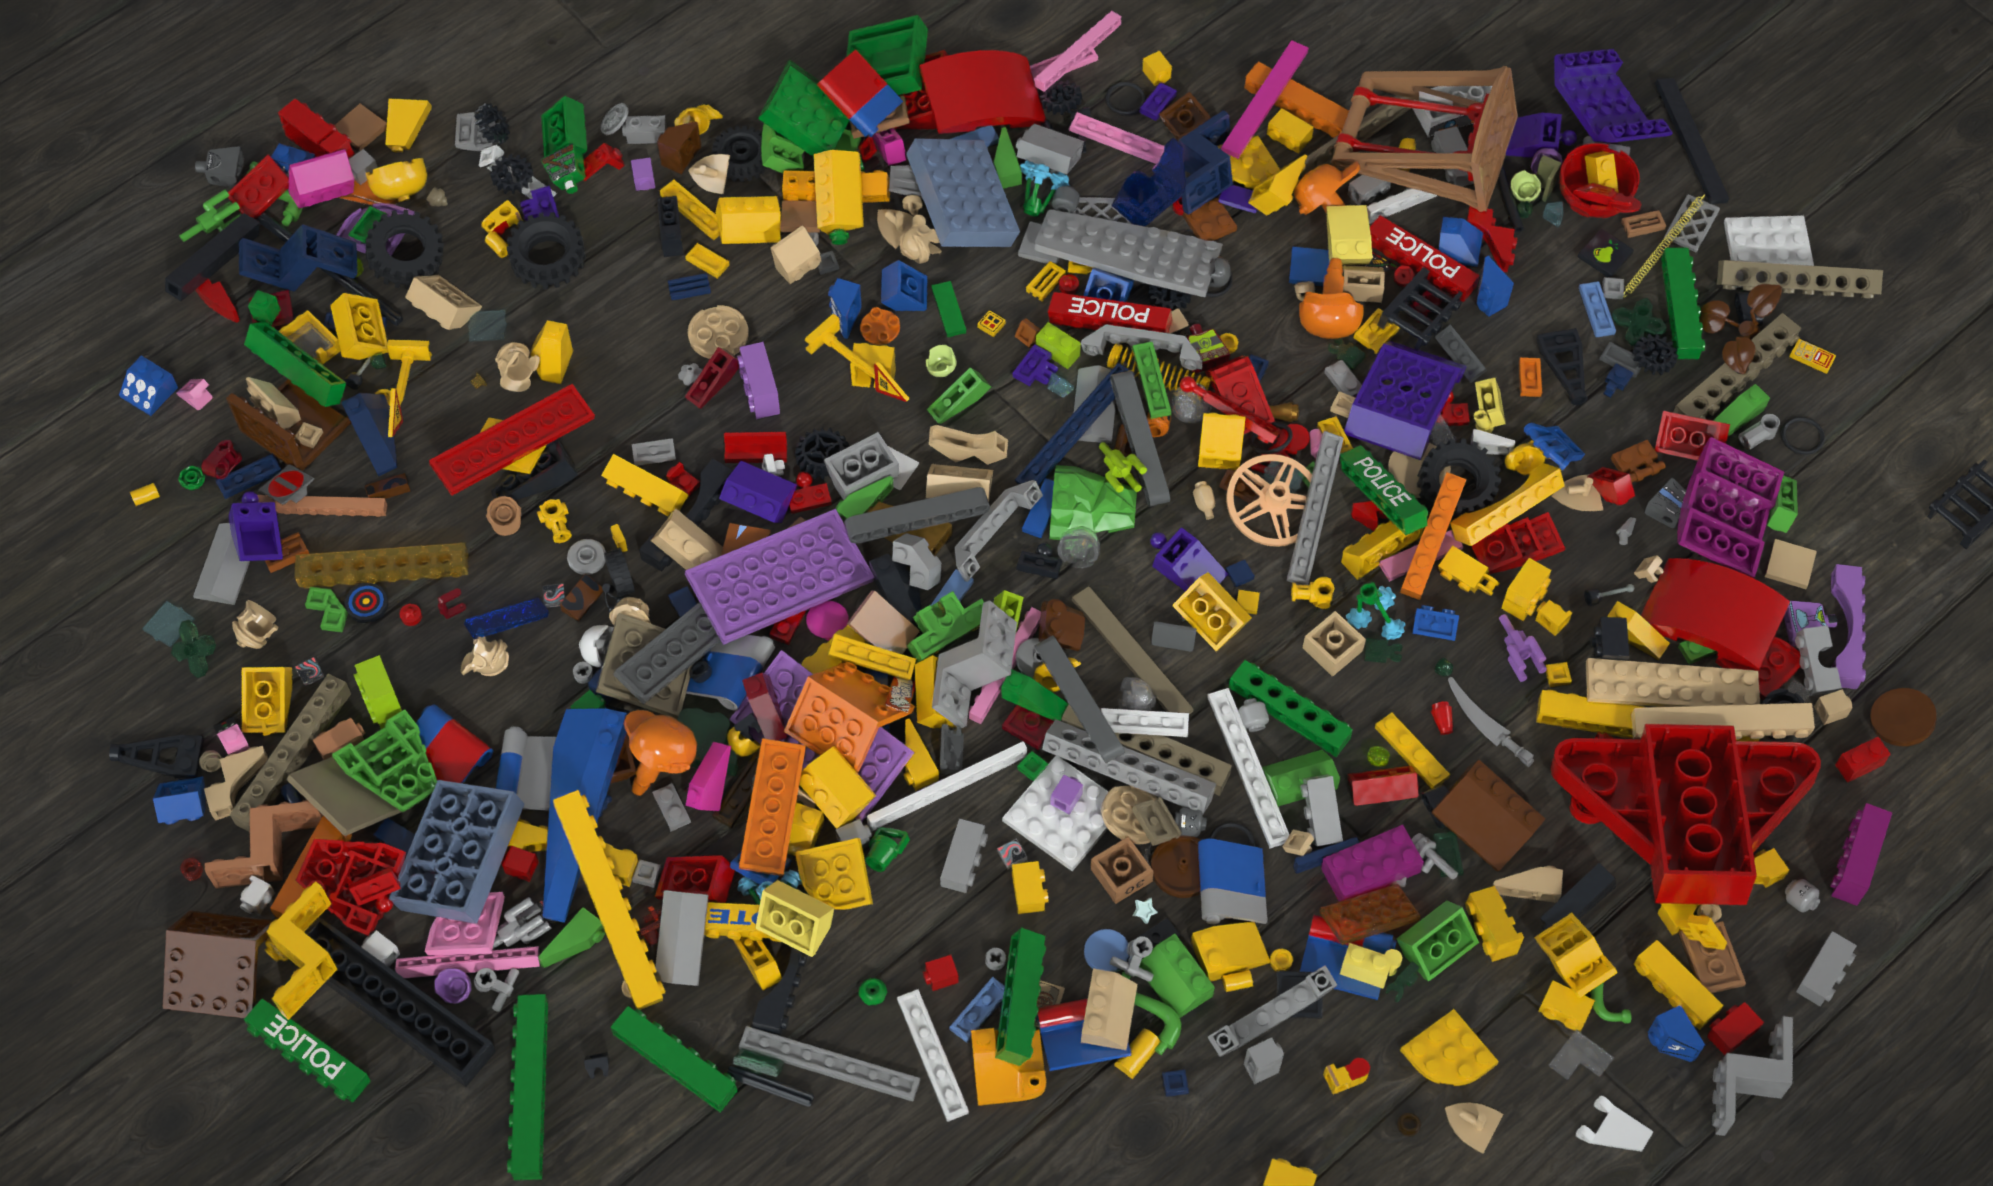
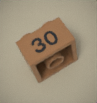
M1129 837L1091 859L1092 872L1115 904L1153 882L1152 868Z

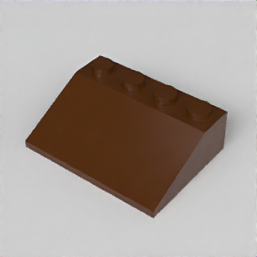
M1477 760L1465 770L1431 812L1497 872L1516 854L1545 820L1541 814L1480 760Z

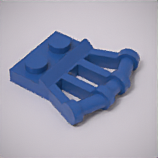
M1529 423L1524 427L1526 435L1530 436L1534 441L1533 445L1536 448H1540L1546 458H1550L1558 464V468L1562 471L1571 461H1579L1585 456V453L1558 426L1544 427L1535 423Z

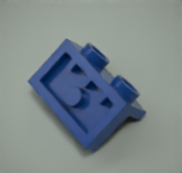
M1421 605V609L1416 608L1412 634L1455 641L1459 615H1454V610L1442 609V612L1433 611L1434 607Z

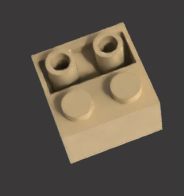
M1343 265V293H1349L1355 301L1382 303L1384 269Z

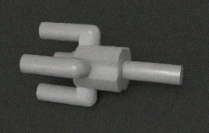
M530 897L504 914L507 922L497 928L498 936L495 937L493 949L503 942L507 947H510L520 939L524 944H529L552 929L549 922H544L540 915L526 923L528 919L542 911L537 903L534 905Z

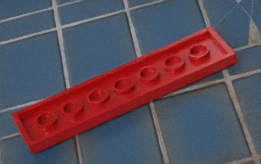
M571 384L430 459L429 464L451 496L595 419V414L574 385Z

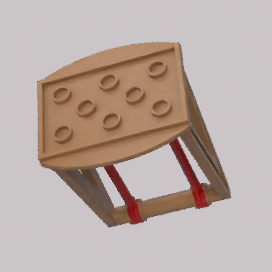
M1503 66L1502 68L1487 71L1364 72L1351 98L1352 104L1342 132L1338 135L1334 145L1335 151L1331 164L1337 168L1345 169L1357 161L1360 164L1358 174L1464 202L1480 212L1487 211L1518 118L1511 68ZM1422 86H1492L1489 94L1486 93L1484 101L1481 103ZM1373 89L1413 100L1379 96L1373 93ZM1419 91L1453 101V106L1419 101ZM1378 103L1466 115L1474 121V131L1469 134L1467 151H1455L1454 153H1433L1363 143L1358 141L1356 136L1366 108ZM1360 150H1364V151H1371V152H1378V153H1353V152H1358V151H1360ZM1395 168L1459 169L1467 172L1469 181H1474L1475 190Z

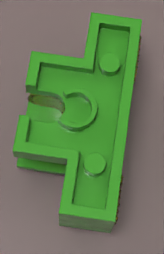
M952 591L940 598L937 603L917 612L913 619L923 634L907 645L916 662L919 663L932 655L934 656L938 651L980 628L983 599L981 598L964 609Z

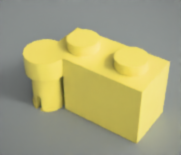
M1496 378L1475 382L1479 410L1474 413L1476 429L1488 433L1493 431V427L1505 424L1501 392Z
M1349 943L1340 975L1383 989L1388 973L1389 976H1393L1396 974L1397 968L1400 967L1402 955L1395 949H1390L1385 954Z

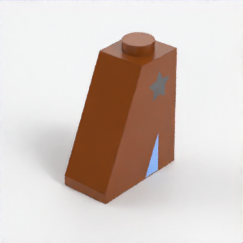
M729 523L721 556L771 536V530Z

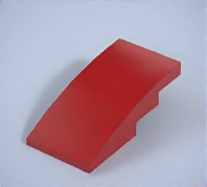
M1549 512L1531 520L1527 517L1510 525L1507 523L1472 545L1478 562L1488 567V574L1523 566L1528 558L1538 561L1566 550Z

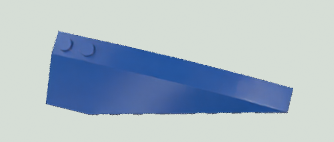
M566 709L553 746L543 918L565 923L581 874L553 805V800L579 790L580 795L585 794L589 807L586 810L589 816L593 815L596 823L598 822L627 733L624 727L627 713L610 709Z

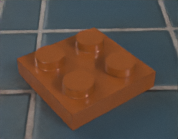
M1219 198L1205 203L1189 215L1185 212L1183 213V218L1197 238L1214 241L1237 231V225L1223 204L1218 202Z

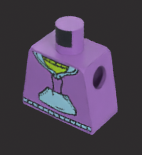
M1790 601L1784 615L1791 646H1796V633L1802 629L1828 625V628L1837 626L1836 615H1825L1823 606L1820 603Z

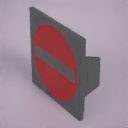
M289 464L263 485L259 491L282 505H285L289 500L298 503L307 495L306 486L313 482L314 478Z

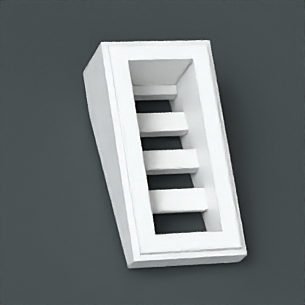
M1473 429L1471 435V445L1473 441L1477 442L1476 448L1482 450L1485 447L1488 450L1486 454L1507 455L1513 451L1515 446L1514 440L1485 431Z

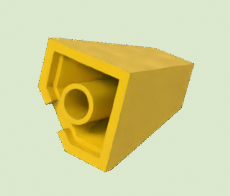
M389 99L385 145L392 152L401 153L403 150H410L431 111L432 105L424 100Z
M547 320L534 340L530 351V358L535 355L540 357L536 371L542 381L561 384L573 353L567 324Z

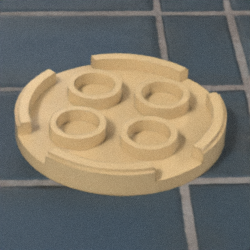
M723 305L699 311L691 319L688 326L690 345L699 355L708 359L712 357L718 347L736 355L740 352L739 347L746 345L749 336L748 325L744 316L736 309Z
M1429 443L1422 460L1395 451L1389 459L1388 472H1391L1394 478L1399 483H1402L1405 489L1416 498H1420L1419 494L1421 492V488H1417L1418 472L1429 451L1437 447ZM1450 466L1445 467L1440 472L1439 482L1441 485L1446 472H1451Z
M1131 785L1114 787L1107 793L1101 805L1103 821L1110 832L1121 840L1129 837L1134 844L1149 843L1150 840L1133 813L1132 808L1136 804L1152 799L1154 801L1158 798Z

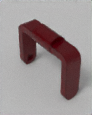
M458 588L438 598L439 612L446 619L466 610L464 603H460L450 609L447 608V602L461 595V590Z

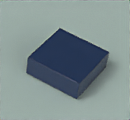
M1245 560L1226 567V572L1235 588L1254 580L1255 576Z
M1185 1069L1162 1072L1166 1097L1189 1094Z

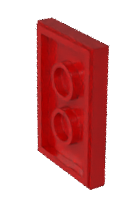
M267 155L228 192V199L232 203L237 202L240 207L238 210L241 214L245 213L257 219L289 188V177L274 159Z

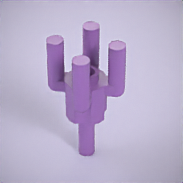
M1501 615L1499 620L1508 634L1504 639L1507 651L1510 654L1508 661L1519 681L1523 682L1527 679L1524 672L1526 665L1523 660L1529 657L1539 673H1544L1547 670L1543 663L1546 657L1533 636L1526 637L1523 631L1515 630L1507 615Z

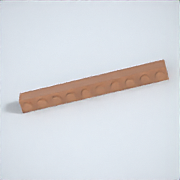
M258 495L259 502H275L276 514L381 517L386 516L387 511L385 498L305 496L298 503L289 500L285 505H282L267 495Z

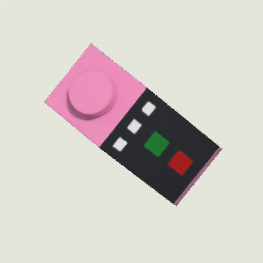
M234 717L213 727L228 755L238 754L250 748Z

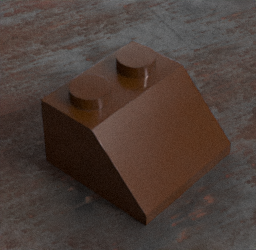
M694 121L669 127L664 134L659 136L657 144L661 166L679 174L684 172L701 148L697 122Z

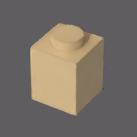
M1843 690L1819 697L1814 706L1824 725L1846 718L1853 708L1850 698L1845 695Z

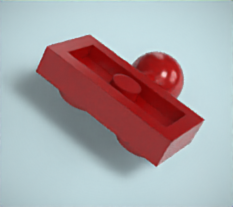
M1451 391L1434 427L1469 425L1468 403L1451 404L1454 399V394Z
M801 472L797 475L796 483L802 489L794 491L789 504L791 514L832 505L827 483L810 487L812 476L808 472Z
M391 867L349 884V890L359 906L376 899L375 905L380 912H388L393 908L394 903L389 900L390 896L387 894L401 889V884Z

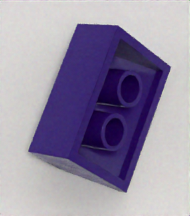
M740 461L727 478L719 499L771 522L782 523L797 484L749 463Z

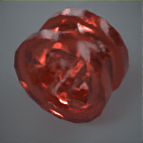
M195 858L184 860L180 866V870L187 880H196L203 873L200 862ZM195 866L196 870L189 873L187 868Z

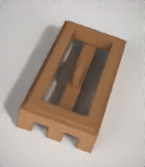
M1659 210L1622 218L1621 220L1625 232L1627 231L1628 238L1665 230L1666 228Z

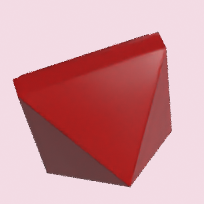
M870 136L859 146L863 162L865 163L878 152L873 137Z

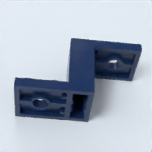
M1224 110L1179 139L1182 168L1191 174L1180 182L1183 211L1188 215L1233 185L1230 156L1217 147L1223 145L1231 133L1229 114Z
M303 224L280 250L245 238L239 241V275L293 292L317 267L353 279L357 275V242Z

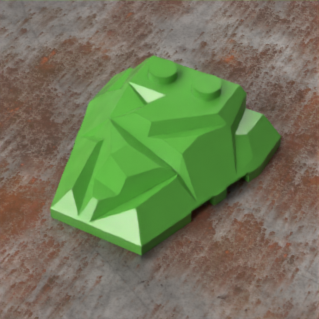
M1056 465L1049 539L1072 541L1077 540V536L1089 534V537L1096 536V532L1107 530L1110 533L1134 528L1137 492L1132 487L1122 484L1124 489L1118 493L1107 479L1101 475L1075 466Z
M406 710L388 719L385 728L356 746L349 743L332 754V757L347 775L401 812L408 810L430 796L437 783L433 767L426 756V747L422 744L419 736L420 730L418 725Z

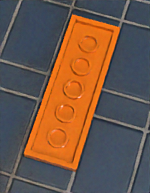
M762 738L739 869L784 876L806 745Z

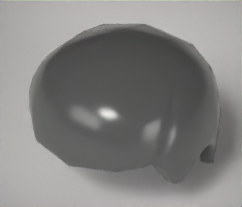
M1223 257L1215 259V271L1210 275L1212 278L1210 287H1222L1228 283L1231 276V268L1227 259Z

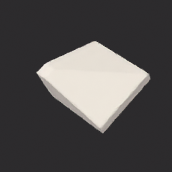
M497 145L481 150L479 166L483 167L494 163L495 160L504 155V151Z

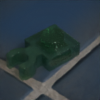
M1341 338L1335 339L1334 343L1338 346H1334L1331 343L1328 345V350L1333 354H1337V360H1343L1351 370L1366 355V353L1352 343H1349L1347 346L1344 345Z
M1366 638L1364 661L1386 663L1387 658H1390L1392 661L1400 662L1402 655H1397L1394 651H1402L1403 645L1393 644L1388 646V640Z

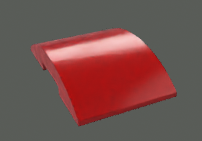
M999 50L970 51L941 57L919 66L938 134L975 131L976 127L1009 124L1010 128L1031 127L1033 124L1040 126L1041 123L1046 121L1028 59L1023 55Z
M1668 559L1663 568L1664 572L1660 575L1640 616L1664 637L1677 641L1678 637L1718 651L1717 656L1759 671L1790 601L1764 583L1733 569L1700 560Z

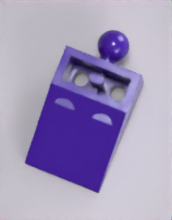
M1538 113L1517 118L1505 155L1533 158L1535 153L1543 148H1553L1558 152L1559 141H1562L1567 146H1571L1577 141V135L1572 130L1560 133L1562 114Z
M248 491L244 493L242 503H232L228 515L231 535L239 561L282 560L283 554L275 502H259V497L255 492Z
M1182 527L1168 542L1163 533L1157 532L1151 536L1150 543L1152 547L1161 549L1155 556L1152 567L1185 592L1200 576L1207 572L1219 584L1228 576V573L1200 541Z

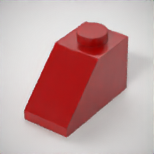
M1602 467L1587 476V478L1593 479L1592 485L1607 502L1623 505L1635 496L1628 473Z

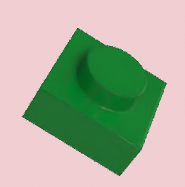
M1031 751L1018 765L1017 770L1034 782L1047 768L1048 763Z

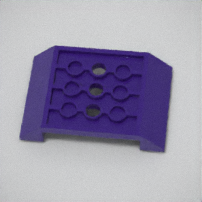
M1614 49L1555 55V86L1594 142H1622L1672 135L1673 132L1663 119L1649 120L1644 115L1640 106L1620 81L1616 72L1623 62Z
M1393 341L1384 343L1352 404L1344 430L1345 434L1422 460L1429 445V435L1455 382H1460L1467 366ZM1389 380L1392 384L1384 385L1382 381ZM1407 386L1410 387L1411 390L1406 392L1403 391L1401 388ZM1428 393L1431 396L1428 398L1421 397V394Z

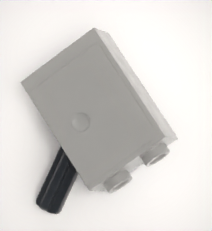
M1046 120L1040 126L1033 124L1029 130L1026 129L1022 138L1019 137L1016 144V149H1018L1017 157L1036 164L1046 165L1051 169L1052 173L1061 172L1068 174L1081 158L1084 141L1053 131L1052 124Z

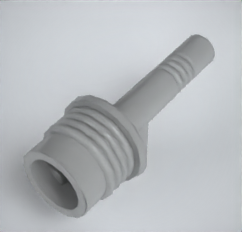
M1421 833L1411 839L1422 860L1426 859L1421 869L1423 872L1429 873L1433 865L1436 864L1452 880L1457 877L1458 873L1434 851L1436 848L1435 842Z

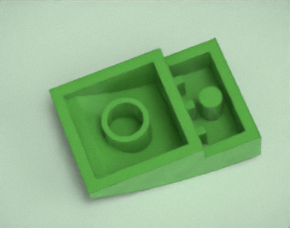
M764 123L761 146L763 166L784 173V171H802L804 169L802 160L804 150Z

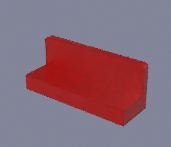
M786 432L724 433L725 463H739L740 461L763 463L764 455L773 454L774 461L783 460L787 462Z
M1412 765L1348 774V783L1352 788L1353 804L1355 806L1418 797L1417 772Z

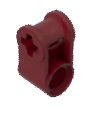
M224 440L203 461L201 466L202 472L214 478L224 479L240 463L242 455L236 452L231 440Z

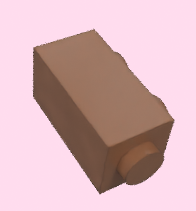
M352 718L339 722L329 731L320 733L313 739V742L323 760H326L349 743L356 746L364 741L362 735L365 734V731L360 723L355 724Z

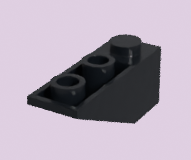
M677 196L657 198L664 257L684 255Z

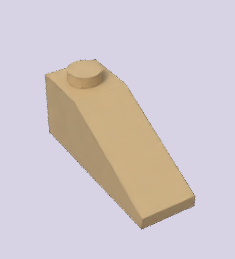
M1554 866L1538 867L1496 880L1492 886L1496 887L1500 895L1557 903L1562 891L1563 870L1557 869Z

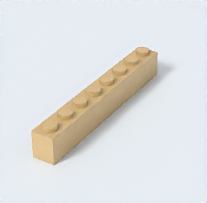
M1812 703L1634 708L1631 714L1633 739H1641L1645 724L1734 726L1736 740L1742 737L1761 739L1764 736H1773V738L1780 739L1785 738L1786 735L1805 738L1811 735L1815 729Z

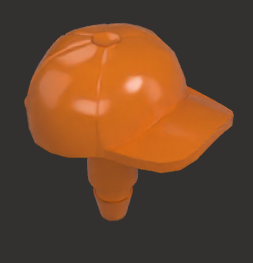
M1355 161L1343 171H1340L1335 166L1323 164L1306 173L1294 189V197L1300 208L1299 213L1307 215L1320 205L1325 212L1327 206H1346L1336 193V190L1358 173L1360 164Z
M1332 258L1330 260L1327 275L1324 276L1323 294L1306 292L1304 300L1299 306L1302 326L1308 333L1326 339H1338L1352 335L1359 329L1364 315L1363 305L1357 303L1349 293H1343L1342 261L1339 258Z
M636 710L626 716L624 727L629 736V747L632 754L640 761L635 771L636 777L631 789L635 795L641 796L650 787V783L656 781L660 771L682 773L690 769V765L695 759L697 741L689 727L671 716L655 715L644 710Z

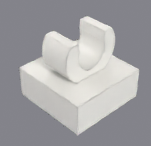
M773 454L764 455L762 469L777 476L783 475V469H785L784 461H774Z

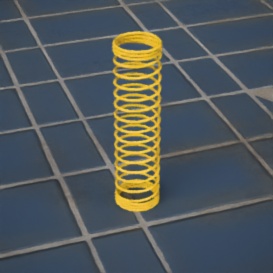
M1116 343L1113 346L1107 361L1108 368L1113 369L1116 366L1121 355L1122 345ZM1128 347L1123 354L1121 365H1123L1128 354ZM1133 350L1129 356L1126 368H1129V365L1133 359ZM1136 361L1134 362L1133 369L1131 370L1133 372L1135 371ZM1163 361V362L1161 363V366H1160V371H1161V372H1162V370H1163L1165 361ZM1169 363L1168 366H1167V368H1166V371H1165V374H1164V378H1163L1164 384H1165V379H1166V377H1167V375H1168V372H1169V370H1170L1171 363ZM1175 365L1168 384L1165 386V388L1169 386L1170 391H1172L1175 388V392L1178 393L1180 392L1181 388H1179V390L1177 391V384L1183 372V368L1180 369L1176 379V383L1171 389V381L1177 369V365ZM1189 370L1186 371L1184 377L1188 376ZM1137 372L1134 377L1138 376L1140 379L1139 372ZM1200 374L1196 385L1199 384L1201 388L1208 391L1210 378L1204 376L1200 382ZM1181 390V395H1185L1186 392L1183 393V391ZM1192 392L1190 396L1189 393H1187L1188 398L1193 395L1194 400H1198L1200 402L1203 401V398L1198 396L1197 394L1195 398V393Z

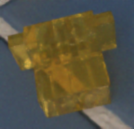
M478 373L470 381L476 389L481 385L487 386L485 379Z

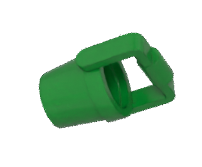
M879 828L869 843L870 851L865 859L866 864L877 872H883L910 841L908 833L899 829ZM889 837H894V838H899V839L902 838V839H901L900 843L897 844L893 839H891V838H889Z

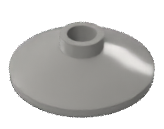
M1038 638L1024 641L1016 652V663L1019 670L1032 679L1034 678L1036 668L1043 664L1042 660L1037 659L1036 654L1038 652L1034 645L1040 643Z

